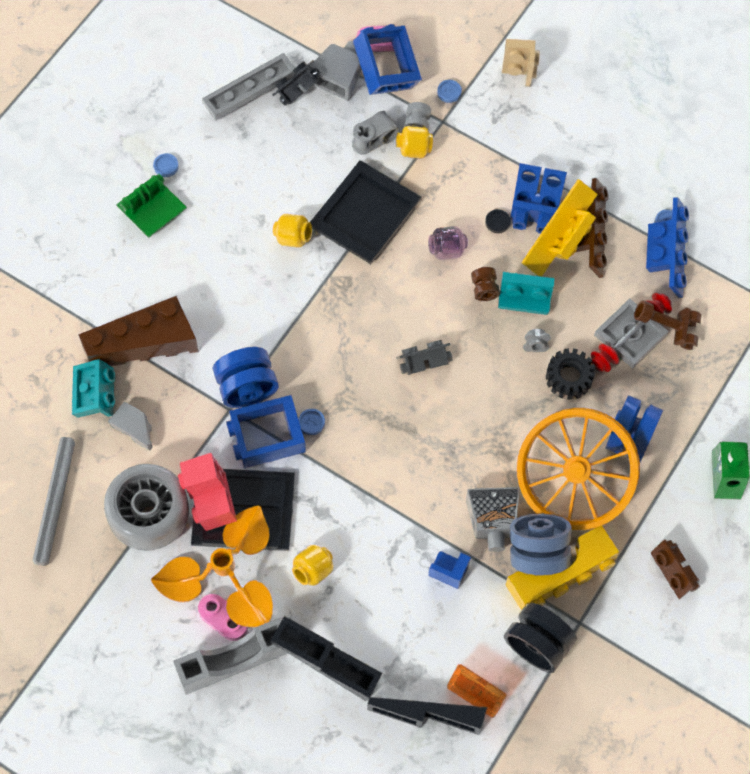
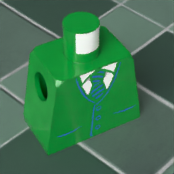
M719 442L712 449L714 499L741 500L750 476L747 443ZM729 481H732L735 485H729L727 483Z

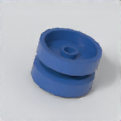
M261 347L241 348L222 356L215 362L212 369L216 383L220 385L219 390L224 405L231 408L246 407L260 403L275 394L279 385L275 372L271 370L272 366L267 350Z
M628 395L622 410L618 411L615 420L632 437L641 463L663 410L650 405L646 408L641 419L637 417L642 406L641 400ZM612 431L605 449L614 453L622 452L624 444Z

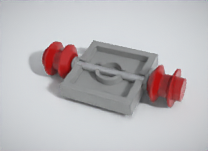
M653 293L652 301L646 300L654 305V311L667 314L672 312L671 300L665 294ZM628 299L595 331L594 336L603 344H600L598 347L599 353L596 351L591 353L592 365L594 364L598 371L610 372V363L618 364V357H620L633 369L667 336L669 331L658 322L649 320L647 323L635 320L634 312L637 304Z

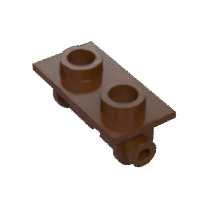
M665 539L650 552L678 599H681L689 591L694 592L700 588L698 583L700 580L690 565L685 567L681 565L686 559L678 548L677 543H673L672 540L666 541Z

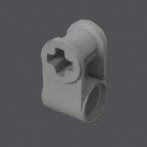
M385 111L377 112L367 120L355 125L352 148L356 153L368 154L374 149L393 141L400 130Z

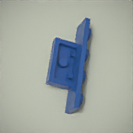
M678 197L673 198L672 220L648 224L646 269L650 273L670 270L669 287L678 298H683V291L687 285L684 266L688 262L685 243L688 242L686 221L689 220V210Z

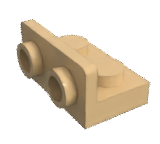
M506 39L502 73L513 76L526 75L525 86L530 87L532 78H536L537 65H539L540 51L535 50L536 40Z

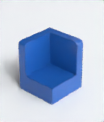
M440 551L434 563L430 565L428 576L459 589L469 567L471 557L460 553L459 558H455Z

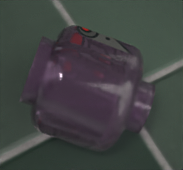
M457 226L438 227L428 239L429 251L438 260L458 259L463 255L464 249L468 246L467 236Z

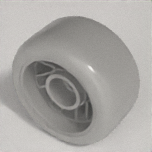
M139 464L125 469L110 483L105 494L104 511L112 532L123 544L137 550L149 551L163 548L180 536L188 521L189 503L185 489H182L179 478L172 471L155 464ZM146 507H153V508H154V509H153L152 511H150V512H147V513H143V512H142V510H143L144 508H146Z

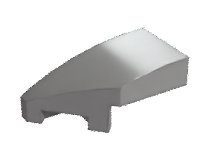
M123 402L108 420V423L112 428L130 436L134 443L151 450L153 445L150 441V431L152 430L147 416L134 406Z

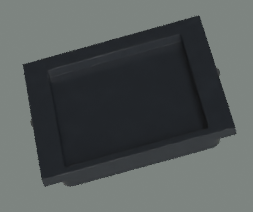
M359 160L310 223L313 230L367 263L372 264L414 212L422 197Z
M223 469L226 473L235 514L237 515L254 506H260L270 534L268 544L263 550L289 551L295 472ZM193 518L191 546L230 548L223 541V531L226 525L206 531L200 523L196 524Z

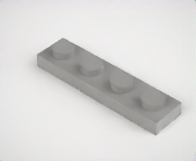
M282 53L203 97L202 104L216 121L272 90L285 76L291 79L295 75L293 71L295 66Z

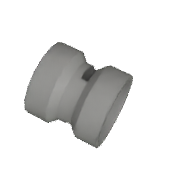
M422 102L410 103L407 106L406 115L408 118L405 120L404 127L406 125L424 126L429 129L427 120L431 116L430 106Z

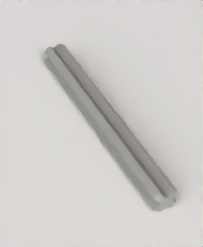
M61 437L33 556V562L36 565L47 566L49 563L75 446L74 439L70 437Z

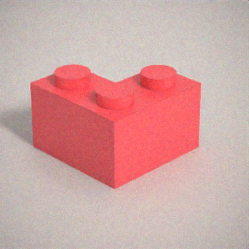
M212 453L180 462L182 473L178 474L179 482L183 490L187 489L190 499L194 500L195 507L192 508V515L196 524L200 523L208 531L236 522L237 518L226 473Z

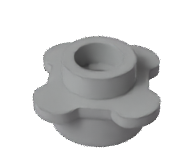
M532 329L525 335L526 344L523 345V349L527 352H545L549 349L548 341H550L551 337L542 329Z

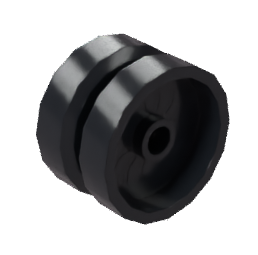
M526 603L518 615L520 623H512L503 637L510 648L525 661L542 671L554 673L563 660L561 653H568L578 638L572 628L552 611L539 604Z

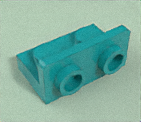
M503 272L498 308L548 315L555 278Z
M100 359L73 366L72 415L77 418L96 413H102L107 417L113 416L115 405L114 381L116 379L113 367Z

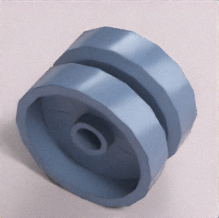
M543 513L521 516L512 521L510 524V540L512 543L510 561L516 570L532 575H552L569 568L571 564V547L569 545L571 542V525L569 521L556 515Z

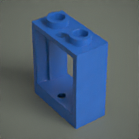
M390 24L381 29L367 27L362 29L360 34L353 40L369 95L409 90L422 80L405 25L395 27L394 24ZM392 42L401 73L380 76L371 44Z
M291 395L229 411L230 421H226L229 436H235L237 444L232 445L236 461L242 460L244 469L306 452L305 440ZM283 411L291 440L247 451L239 423Z

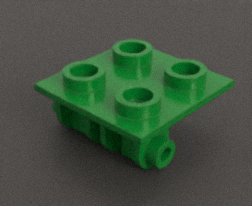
M160 174L152 175L149 180L144 184H140L138 188H135L132 193L123 197L116 204L148 238L187 209L163 184L165 180Z

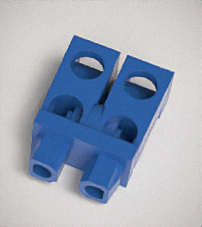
M523 163L519 164L510 216L514 229L524 230L526 229L527 221L537 223L536 232L542 233L559 208L567 172L545 168L539 193L537 189L542 167ZM525 172H531V173H533L535 176H533V175H528V174H523V173H525ZM549 177H557L559 180L548 179V178H549Z

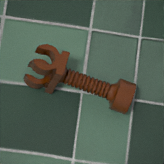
M642 300L638 303L634 312L635 320L643 323L652 320L675 329L674 345H680L687 350H693V345L698 346V336L687 333L688 326L696 327V322L701 324L702 314L686 307L678 313L677 319L654 311V305Z

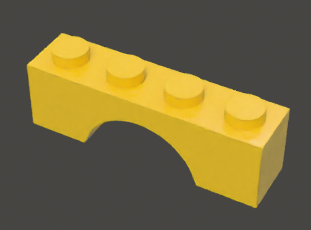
M603 526L596 527L578 537L575 544L576 561L566 570L552 575H532L517 571L508 576L505 585L519 608L522 610L526 603L531 602L543 606L546 603V599L553 595L555 598L564 595L569 591L568 587L576 582L578 585L584 584L593 577L592 573L599 569L604 572L616 564L615 560L619 551Z

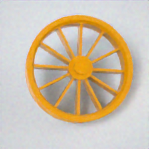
M590 408L561 410L540 421L526 436L517 459L518 483L528 505L536 514H551L566 519L570 522L571 530L593 529L616 518L629 504L636 491L640 476L639 454L628 431L613 417ZM572 417L585 418L579 456H576L563 419ZM589 419L606 425L610 430L585 458L583 457L586 434ZM559 421L572 456L571 458L541 434L552 423ZM612 431L620 438L626 448L625 451L593 462L588 460ZM538 437L566 461L565 464L529 457L536 438ZM628 454L630 476L591 469L593 465ZM528 461L561 467L563 472L530 483ZM590 474L629 480L624 496L619 500ZM565 475L567 478L565 483L548 503L544 505L536 496L532 486ZM587 479L616 503L612 509L598 516L586 484ZM570 481L574 485L568 517H564L547 507ZM579 483L582 484L593 518L572 519L577 485Z

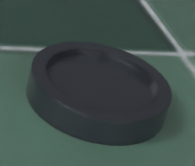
M501 209L490 211L485 219L487 229L497 234L507 231L511 222L509 214Z

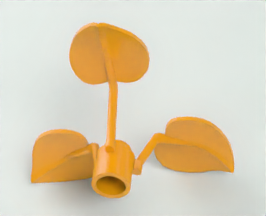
M254 506L237 514V521L225 526L223 541L230 548L216 549L211 554V563H207V568L202 575H200V567L195 560L185 556L178 557L169 561L151 578L155 588L162 595L173 601L189 602L201 594L202 588L199 581L204 580L210 571L214 569L215 573L220 576H229L238 590L228 597L226 603L227 613L233 622L244 627H258L270 622L273 614V602L267 587L261 582L252 580L242 588L233 572L235 569L233 555L238 554L240 550L247 555L257 554L267 546L269 541V528L260 506Z

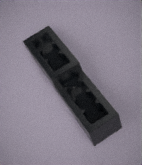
M286 616L281 620L270 641L275 646L364 701L371 697L382 675V672L333 646V642Z
M369 697L367 703L368 711L419 728L422 727L424 718H428L477 735L480 734L488 708Z

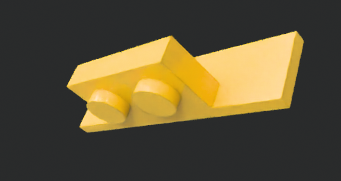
M578 179L521 263L534 274L542 277L555 257L568 260L576 252L577 245L583 236L588 234L592 228V223L596 217L587 212V209L598 194Z

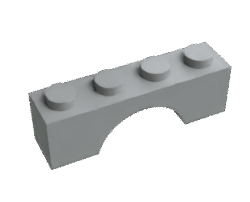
M278 618L255 627L245 637L227 646L208 651L198 650L173 660L185 694H190L288 654L270 642L281 619Z

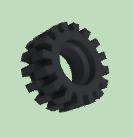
M569 348L564 349L563 354L561 351H558L555 357L552 356L546 372L548 388L552 386L551 392L553 394L559 392L558 397L562 399L564 395H568L567 400H572L574 395L576 399L581 398L582 393L584 395L588 393V389L591 388L594 380L595 366L594 364L591 365L592 359L590 357L585 359L586 353L583 351L578 355V349L573 348V352L569 353ZM564 367H574L579 371L580 378L575 382L566 381L561 377L560 371Z

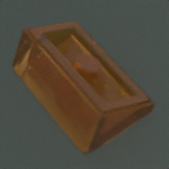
M462 664L457 665L447 685L450 691L473 706L488 707L486 714L492 718L496 716L507 697L505 692Z

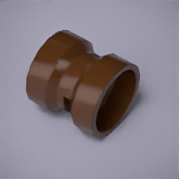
M481 267L472 271L471 279L475 285L474 295L476 300L491 301L499 297L500 290L499 285L495 283L497 274L494 268Z

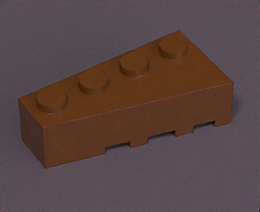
M177 296L78 334L88 361L100 359L110 366L126 364L127 361L139 359L140 362L147 361L151 357L166 355V357L177 356L176 353L188 351L189 353L199 352L196 337Z

